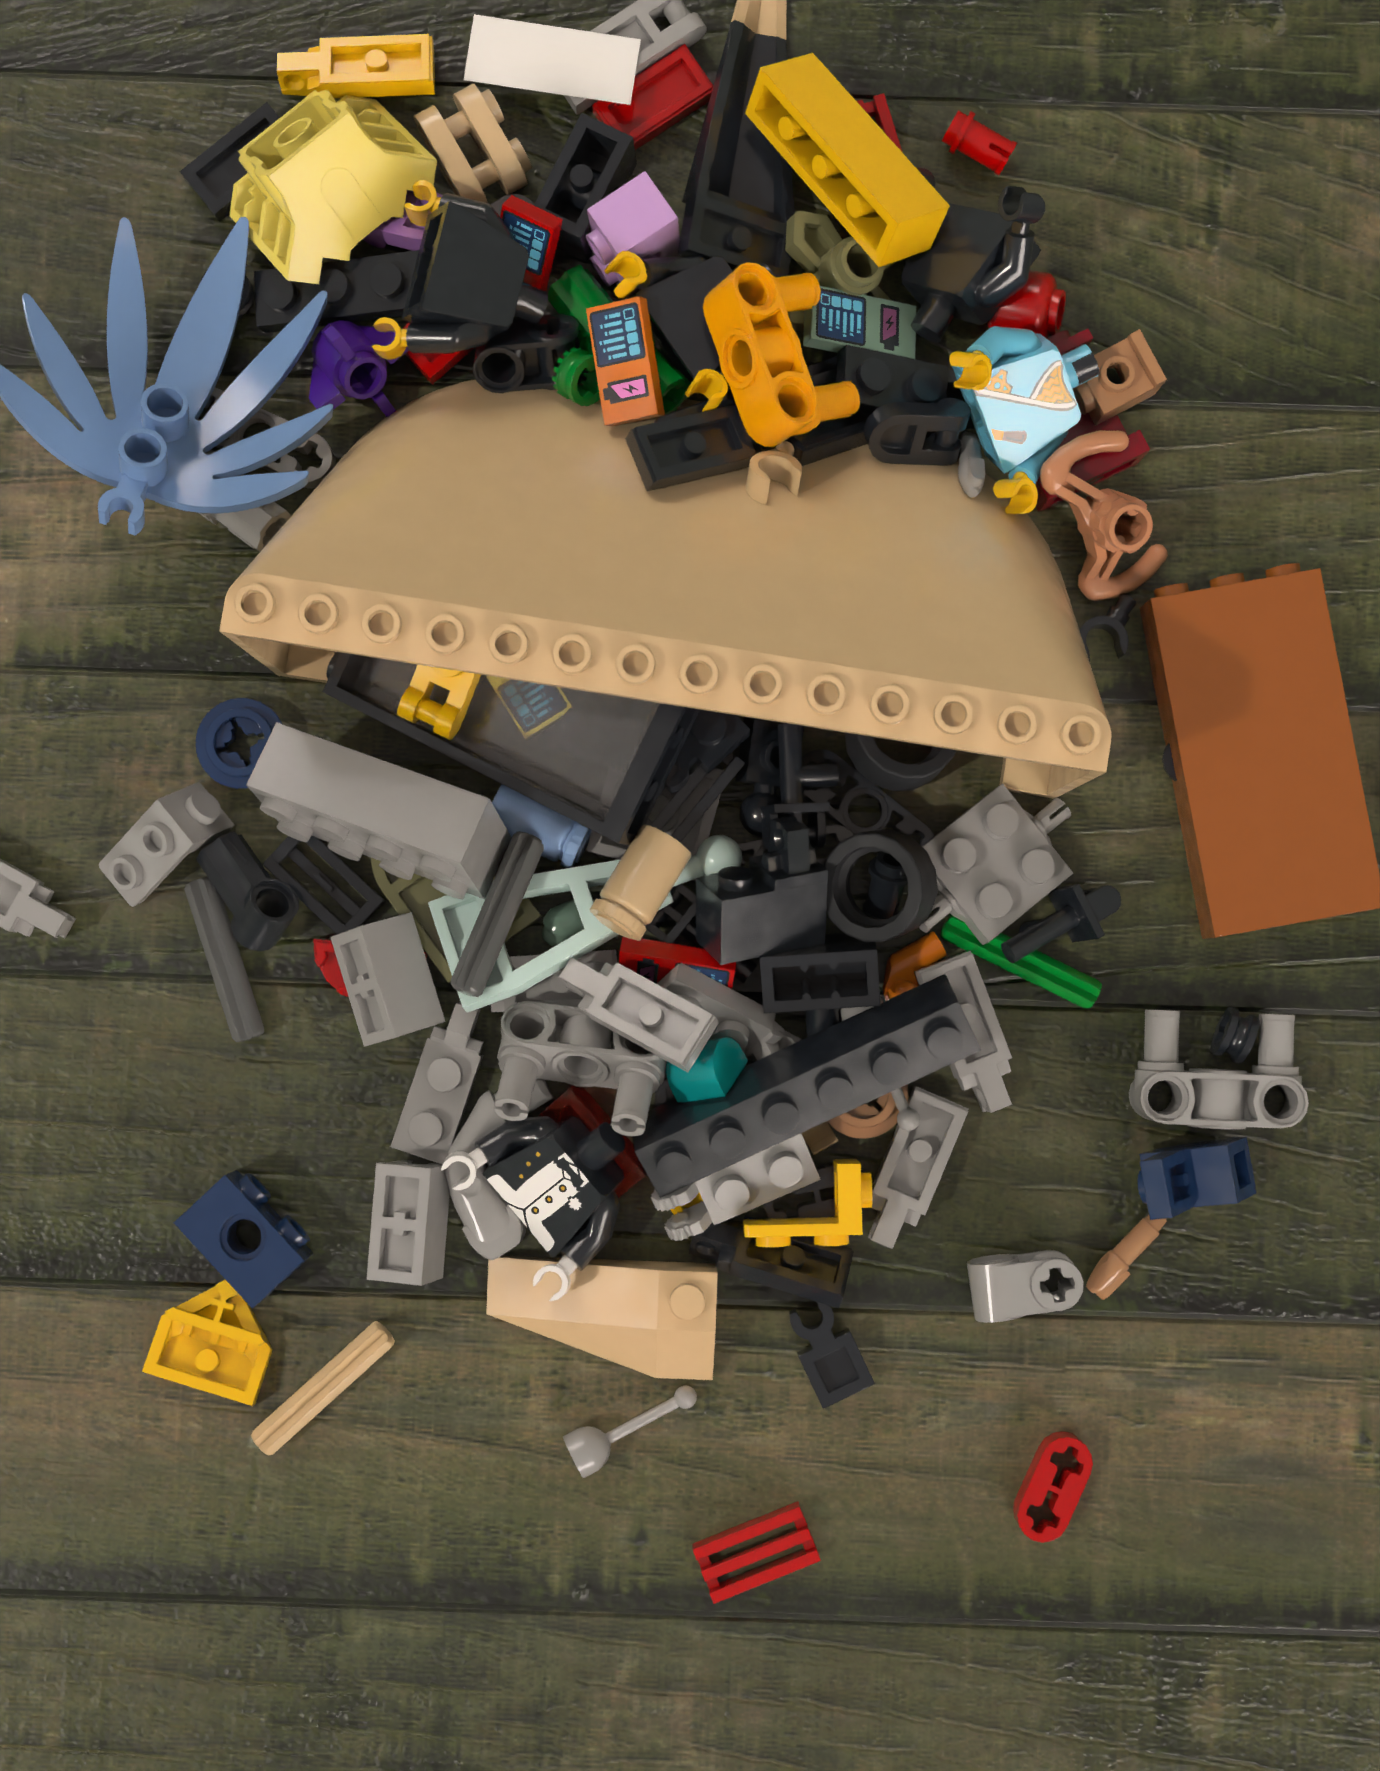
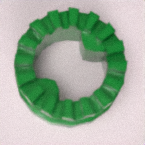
M571 348L570 352L565 351L563 353L564 359L559 357L557 361L560 366H554L553 371L557 373L556 376H552V381L556 382L553 385L554 389L558 390L557 393L572 400L580 406H590L600 399L593 354L583 348ZM585 369L588 373H584L583 376L587 379L586 381L581 379L580 383L582 386L577 385L579 376Z

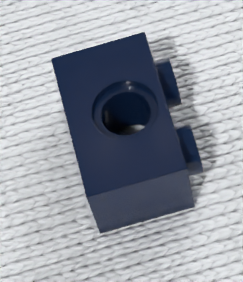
M238 1170L224 1175L184 1212L174 1224L248 1305L254 1308L299 1268L313 1252L306 1245L310 1238L303 1227L289 1215L281 1218L267 1203L271 1195L266 1187L252 1174L246 1173L242 1176ZM240 1220L253 1221L259 1227L261 1243L258 1248L250 1249L239 1242L236 1230Z

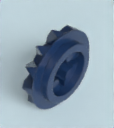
M235 698L216 705L205 715L196 734V753L202 768L212 779L222 785L234 789L248 788L246 784L276 722L282 724L279 717L271 708L253 699ZM235 722L248 736H264V739L258 740V744L250 747L251 757H249L251 765H248V762L237 752H220L229 748L228 745L236 741L235 732L237 729Z

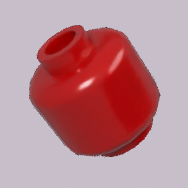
M1030 270L1027 284L1003 302L988 322V329L993 326L1029 329L1035 334L1040 333L1047 339L1050 335L1060 332L1065 312L1066 291L1058 289L1057 281L1052 274Z

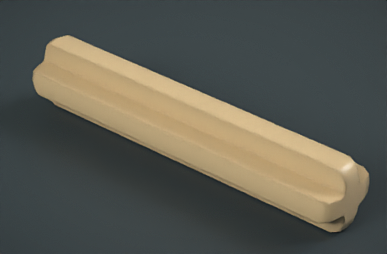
M378 1321L371 1323L252 1431L251 1437L259 1449L268 1456L273 1455L383 1356L395 1342L387 1328Z

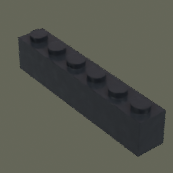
M946 974L880 1003L881 1006L867 1009L745 1066L725 1097L684 1103L677 1102L674 1099L648 1111L644 1133L633 1136L634 1152L659 1197L668 1195L981 1051Z

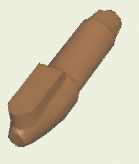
M1149 1215L1142 1218L1112 1250H1109L1098 1261L1087 1280L1086 1288L1091 1293H1095L1101 1300L1108 1298L1131 1275L1127 1271L1129 1266L1160 1235L1158 1232L1167 1222V1218L1150 1220Z

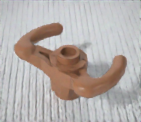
M1098 430L1078 436L1059 447L1042 464L1040 470L1042 487L1049 494L1057 495L1067 501L1077 520L1078 530L1083 536L1087 552L1082 571L1078 575V587L1083 595L1092 601L1114 599L1121 594L1135 590L1150 579L1168 557L1167 550L1163 545H1152L1134 565L1126 571L1110 577L1123 552L1129 554L1136 552L1148 541L1153 528L1152 517L1147 510V504L1139 498L1109 488L1099 490L1071 474V467L1074 463L1086 456L1100 452H1122L1126 449L1129 438L1123 431ZM1074 490L1080 491L1087 497L1085 499L1075 494Z

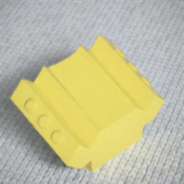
M314 90L238 151L240 154L239 162L245 168L247 174L233 184L229 216L235 223L241 217L248 219V237L288 281L319 285L323 258L350 261L351 249L358 245L357 243L391 217L403 218L407 190L413 191L412 186L417 181L426 180L434 186L437 159L376 99L345 95L336 102L329 91L317 92Z

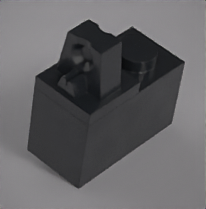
M794 816L771 819L768 852L760 856L749 857V868L740 866L725 867L718 874L696 879V942L720 965L825 944L828 870L816 861L815 848L809 845V830L804 823L798 822Z

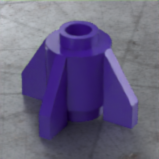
M341 320L326 325L319 331L313 341V368L309 400L316 409L333 404L334 410L346 400L343 395L356 399L371 398L386 417L390 416L396 410L381 391L387 378L386 360L390 364L394 363L409 351L408 347L398 358L385 360L374 351L372 346H387L391 344L395 339V332H379L374 327L358 326L350 321Z

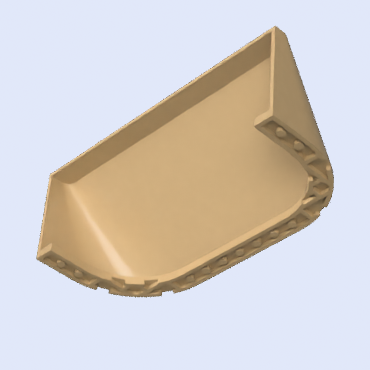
M476 380L464 381L438 389L409 402L390 416L385 417L365 433L339 460L235 580L227 591L219 632L278 676L327 683L326 673L329 662L336 652L978 753L1003 757L999 785L1004 784L1009 792L1052 799L1107 772L1112 737L1111 728L1062 574L1047 542L1027 513L1007 514L1005 512V508L1009 505L1011 498H997L993 491L996 481L986 473L981 492L974 498L965 494L958 478L959 457L955 464L948 466L889 464L880 462L873 457L868 444L802 466L798 496L790 492L784 484L771 480L767 505L753 500L746 491L749 467L646 491L625 438L631 429L654 423L657 417L611 427L604 425L600 399L590 406H580L572 400L557 393L558 390L537 389L511 391L502 394L492 393L484 389ZM686 399L677 410L692 406L701 401Z

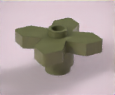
M797 211L787 220L785 250L806 273H812L816 276L820 286L839 289L855 296L867 295L891 300L878 284L882 279L883 271L896 262L878 267L853 237H847L842 240L827 215ZM804 310L787 312L793 329L803 331Z

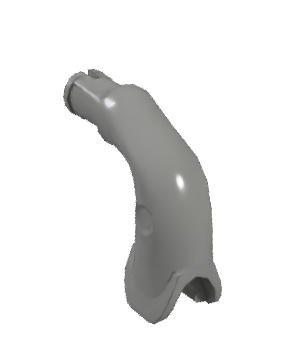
M536 1079L528 1113L554 1098L545 1080ZM488 1090L480 1096L470 1116L449 1148L448 1155L456 1151H464L469 1154L476 1149V1141L508 1121L495 1113L494 1104L497 1092L493 1094ZM461 1161L453 1162L445 1169V1174L454 1207L464 1225L462 1230L470 1245L478 1254L486 1259L495 1260L520 1244L525 1237V1225L483 1176L482 1173L487 1169L486 1163L477 1169L474 1182L468 1188L454 1190L452 1186L459 1180L465 1179L470 1174V1169Z

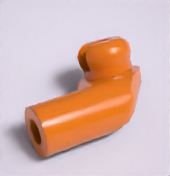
M934 931L889 957L882 986L885 1001L919 986L914 971L929 966L947 955Z

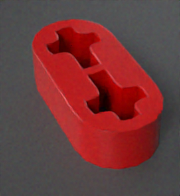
M1065 1431L1054 1432L1043 1439L1038 1446L1015 1498L1013 1506L1014 1518L1024 1535L1033 1541L1041 1543L1050 1542L1063 1534L1091 1475L1093 1466L1092 1455L1083 1441L1073 1433ZM1068 1446H1071V1454L1076 1458L1078 1464L1075 1469L1065 1467L1057 1483L1053 1482L1057 1473V1466L1051 1460V1456L1054 1451L1063 1454ZM1048 1490L1052 1491L1048 1507L1055 1514L1054 1518L1051 1521L1042 1519L1038 1526H1033L1034 1520L1027 1509L1030 1505L1040 1507Z

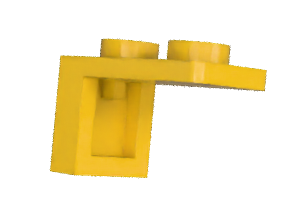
M833 1159L835 1217L744 1219V1237H756V1246L758 1247L790 1246L791 1236H814V1245L819 1246L849 1244V1235H863L862 1208H872L871 1173H861V1163L857 1159Z

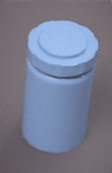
M503 784L500 786L492 804L511 837L517 831L534 835L542 840L544 845L541 856L551 861L561 860L560 865L565 868L574 867L587 847L592 830Z

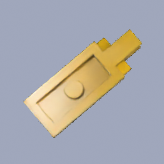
M429 34L320 38L319 46L309 48L308 52L277 53V75L283 95L308 96L314 90L317 92L327 90L333 98H342L345 95L358 98L435 95L433 38Z

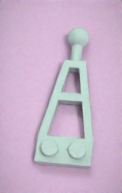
M725 835L708 837L700 844L697 854L691 856L674 886L702 876L718 874L725 867H741L742 852L739 845L732 838ZM620 860L533 874L523 899L571 891L584 929L515 970L504 943L482 995L473 997L457 991L463 1009L468 1013L520 994L564 968L570 958L577 960L619 935L603 925L590 912L594 900L589 888L605 885ZM670 892L659 910L674 902ZM469 893L465 894L464 899H457L446 895L428 902L452 975L485 899Z

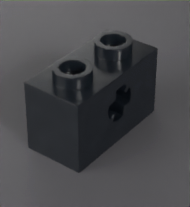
M581 113L534 206L563 219L556 248L587 262L592 253V249L586 239V235L591 232L587 209L626 184L637 165L632 136L584 113Z

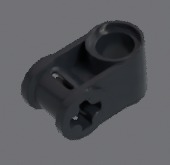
M551 314L542 316L537 324H532L522 319L513 320L508 330L490 338L484 346L476 347L473 367L476 381L484 389L492 393L503 394L511 391L537 389L556 390L553 387L556 382L552 381V376L557 375L553 371L554 366H560L557 361L559 357L564 359L563 353L565 351L570 352L571 348H576L575 339L580 333L577 319L565 314ZM496 352L509 355L511 359L505 361L496 360L490 354ZM585 370L580 374L577 385L581 379L584 380Z

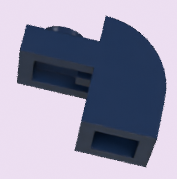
M1247 1136L1164 1147L1140 1154L1141 1170L1138 1174V1191L1141 1200L1148 1206L1150 1220L1173 1218L1193 1207L1236 1204L1257 1193Z

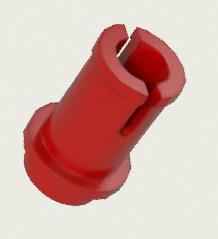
M958 110L942 139L943 143L951 147L948 152L954 154L955 150H958L991 169L999 176L1017 142L1005 138L974 120L973 118L976 113L970 111L969 115H966Z

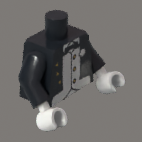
M549 1116L527 1117L521 1121L508 1120L476 1141V1149L469 1154L464 1151H456L449 1154L443 1162L441 1171L448 1168L453 1162L461 1161L465 1163L470 1169V1174L452 1186L454 1190H463L474 1182L479 1167L485 1163L489 1166L482 1173L483 1176L552 1258L559 1252L563 1255L557 1264H549L538 1270L533 1279V1286H536L546 1272L557 1273L561 1277L562 1287L549 1301L558 1300L569 1290L571 1284L570 1275L577 1268L582 1271L613 1235L620 1207V1201L615 1190L625 1179L624 1171L615 1162L614 1158L624 1151L625 1140L622 1134L612 1129L610 1123L603 1122L590 1132L584 1123L575 1116H569L558 1123Z

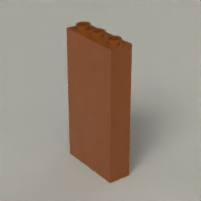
M1290 563L1265 570L1266 578L1245 581L1244 573L1229 574L1211 579L1209 581L1211 588L1189 591L1188 583L1168 585L1155 589V598L1149 599L1140 607L1165 745L1167 746L1170 743L1177 781L1172 780L1202 939L1380 908V873L1320 568L1301 571L1300 563Z

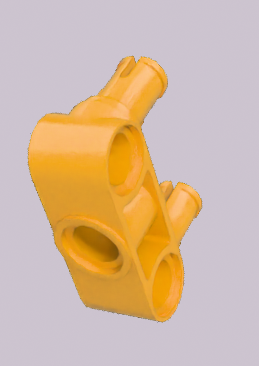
M746 262L739 265L706 295L703 302V311L719 356L722 373L729 383L748 435L756 443L764 447H775L791 436L810 432L820 422L850 417L851 414H855L858 411L860 397L856 386L851 381L814 387L802 354L800 339L792 327L787 312L810 310L812 306L818 304L821 289L816 276L812 273L775 277L765 267L757 263Z

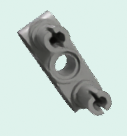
M523 1001L513 1004L505 1010L501 1018L502 1039L497 1055L498 1065L502 1071L494 1104V1110L498 1116L511 1121L526 1119L536 1079L565 1082L579 1087L596 1086L617 1089L611 1119L612 1129L626 1136H638L644 1133L652 1094L658 1090L667 1076L666 1060L590 1019L588 1014L580 1010L578 1006Z
M1145 1010L1144 1061H1138V1069H1135V1079L1129 1089L1130 1104L1141 1117L1163 1124L1188 1125L1190 1127L1211 1129H1246V1127H1292L1299 1123L1307 1113L1309 1104L1307 1092L1302 1086V1076H1299V1067H1293L1295 1015L1259 1014L1258 1065H1252V1073H1247L1244 1070L1189 1068V1071H1185L1184 1063L1178 1062L1180 1011ZM1158 1081H1165L1171 1088V1102L1166 1109L1155 1112L1149 1105V1090ZM1278 1085L1285 1094V1104L1278 1114L1271 1116L1265 1109L1264 1097L1271 1087Z

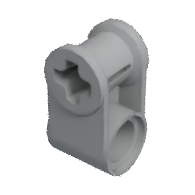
M1044 1250L1023 1254H996L967 1261L974 1317L978 1322H1003L1026 1315L1063 1311L1073 1307L1083 1293L1084 1281L1080 1271L1065 1254L1057 1250ZM1057 1268L1063 1277H1067V1279L1058 1281V1290L1050 1292L1041 1281L1048 1280L1050 1277L1049 1270Z

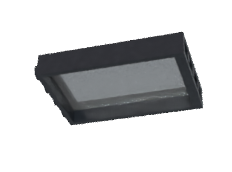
M336 652L329 662L326 673L328 680L322 691L619 844L630 845L640 827L646 824L700 709L481 675L462 725L455 737L449 740L434 733L433 725L422 720L412 723L397 716L399 702L411 683L417 664ZM435 684L429 699L444 705L450 690Z

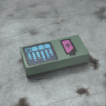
M820 286L821 295L818 304L812 306L810 310H804L803 346L838 353L845 345L915 359L916 332L911 327V323L916 316V306L867 295H850L839 289Z

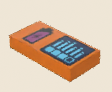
M637 296L587 308L586 313L604 425L613 427L665 415L647 299Z

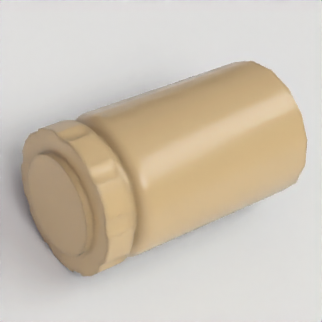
M642 825L601 890V899L594 901L590 912L612 931L626 938L640 941L647 930L644 925L652 922L691 858V852L667 833L649 825Z

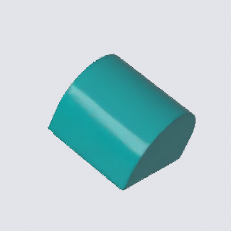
M725 1037L708 1040L689 1072L667 1061L666 1075L668 1084L677 1102L684 1103L725 1097L748 1060L742 1048L734 1039Z

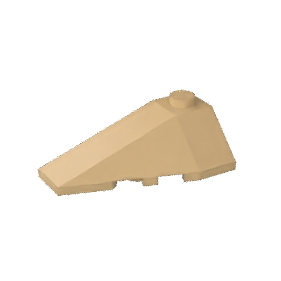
M500 1256L495 1260H488L487 1315L654 1378L713 1380L718 1275L717 1268L715 1267L716 1263L592 1259L582 1271L576 1268L570 1275L571 1284L565 1295L558 1300L549 1301L554 1294L560 1291L562 1287L561 1277L555 1272H546L536 1286H533V1279L537 1271L549 1264H557L562 1258Z

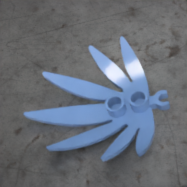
M246 217L239 218L208 268L173 336L156 383L146 390L148 339L143 282L132 225L127 218H121L113 253L107 304L108 371L116 418L113 420L105 416L100 402L81 367L37 303L29 294L24 293L22 295L28 331L42 370L57 399L81 431L49 401L1 364L0 398L24 429L57 459L91 479L116 487L106 491L99 499L98 515L99 523L107 525L111 514L115 511H128L131 513L128 518V533L135 536L143 529L145 524L144 502L146 498L183 511L231 513L275 502L302 489L308 484L309 471L239 475L256 470L281 458L308 440L332 418L333 404H328L298 418L250 436L212 454L205 453L226 440L251 419L286 379L305 350L327 305L326 291L319 292L240 373L203 419L197 420L206 406L222 372L239 316L248 252L249 221Z

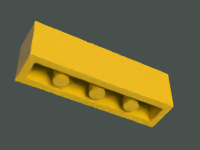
M814 53L760 67L745 114L876 265L882 267L930 250L950 205Z

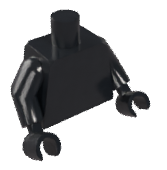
M916 167L935 188L936 182L933 174L925 168ZM1007 186L999 196V213L948 203L950 207L931 249L904 259V270L901 275L902 284L921 305L911 323L912 329L917 334L927 340L940 342L953 318L983 325L991 320L1003 302L1027 284L1030 266L1041 251L1034 241L1035 233L1029 230L1030 224L1038 222L1045 212V202L1039 194L1026 192L1023 187Z

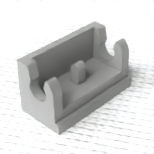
M412 912L362 925L330 937L364 1047L445 1022Z
M409 1160L376 1163L367 1280L422 1286L443 1278L450 1192L445 1169L441 1171L442 1164H412V1161Z

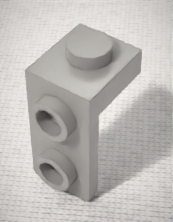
M197 782L157 799L100 861L99 868L127 903L134 907L141 904L189 853L209 845L219 836L227 834L233 828L234 823L221 809L216 798L208 793L200 782Z

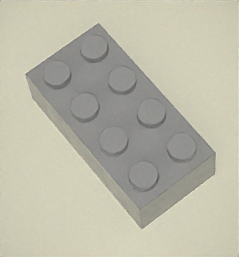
M277 722L246 784L260 800V810L279 822L277 829L282 833L303 842H308L311 835L329 842L328 848L351 860L359 861L362 854L381 861L379 866L383 870L402 879L411 880L413 874L433 880L431 885L436 890L457 899H464L466 893L485 899L512 838L491 800L487 797Z

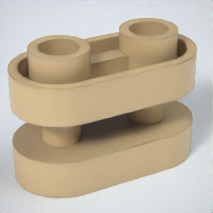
M471 84L454 93L453 99L459 112L446 119H443L434 105L413 116L429 152L437 159V166L454 195L487 202L483 189L495 182H498L506 195L528 185L525 172L532 169L530 160L516 137L510 141L507 140L499 126V123L504 121L503 113L489 89L480 93L476 85ZM468 133L471 134L485 159L484 162L473 168L470 167L456 142L457 139Z

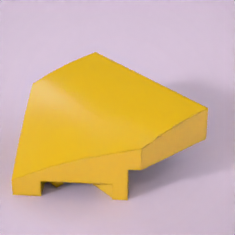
M223 1280L211 1289L165 1311V1314L160 1318L142 1372L254 1406L273 1349L251 1307L226 1280Z

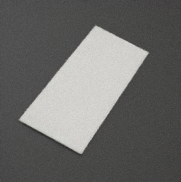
M474 14L464 80L631 105L641 39Z

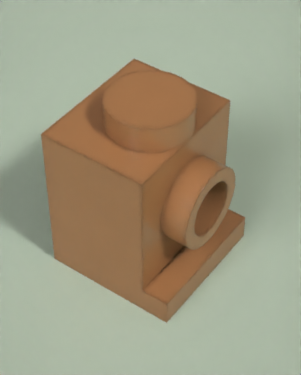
M1139 329L1131 333L1126 339L1095 354L1094 357L1100 372L1099 376L1073 388V392L1080 412L1083 415L1089 413L1096 426L1155 395L1167 378ZM1115 368L1122 384L1112 383L1107 377V370Z

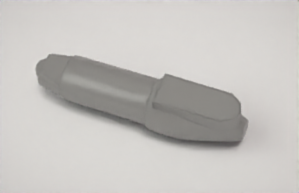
M965 431L960 436L962 446L959 454L958 478L965 494L974 498L981 492L984 485L985 462L982 459L981 443L977 435Z

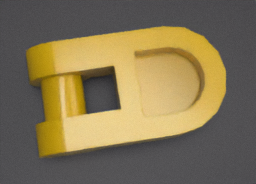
M417 665L411 683L399 702L397 716L412 723L422 720L434 726V733L452 740L462 725L481 675ZM435 684L450 690L444 705L429 699Z

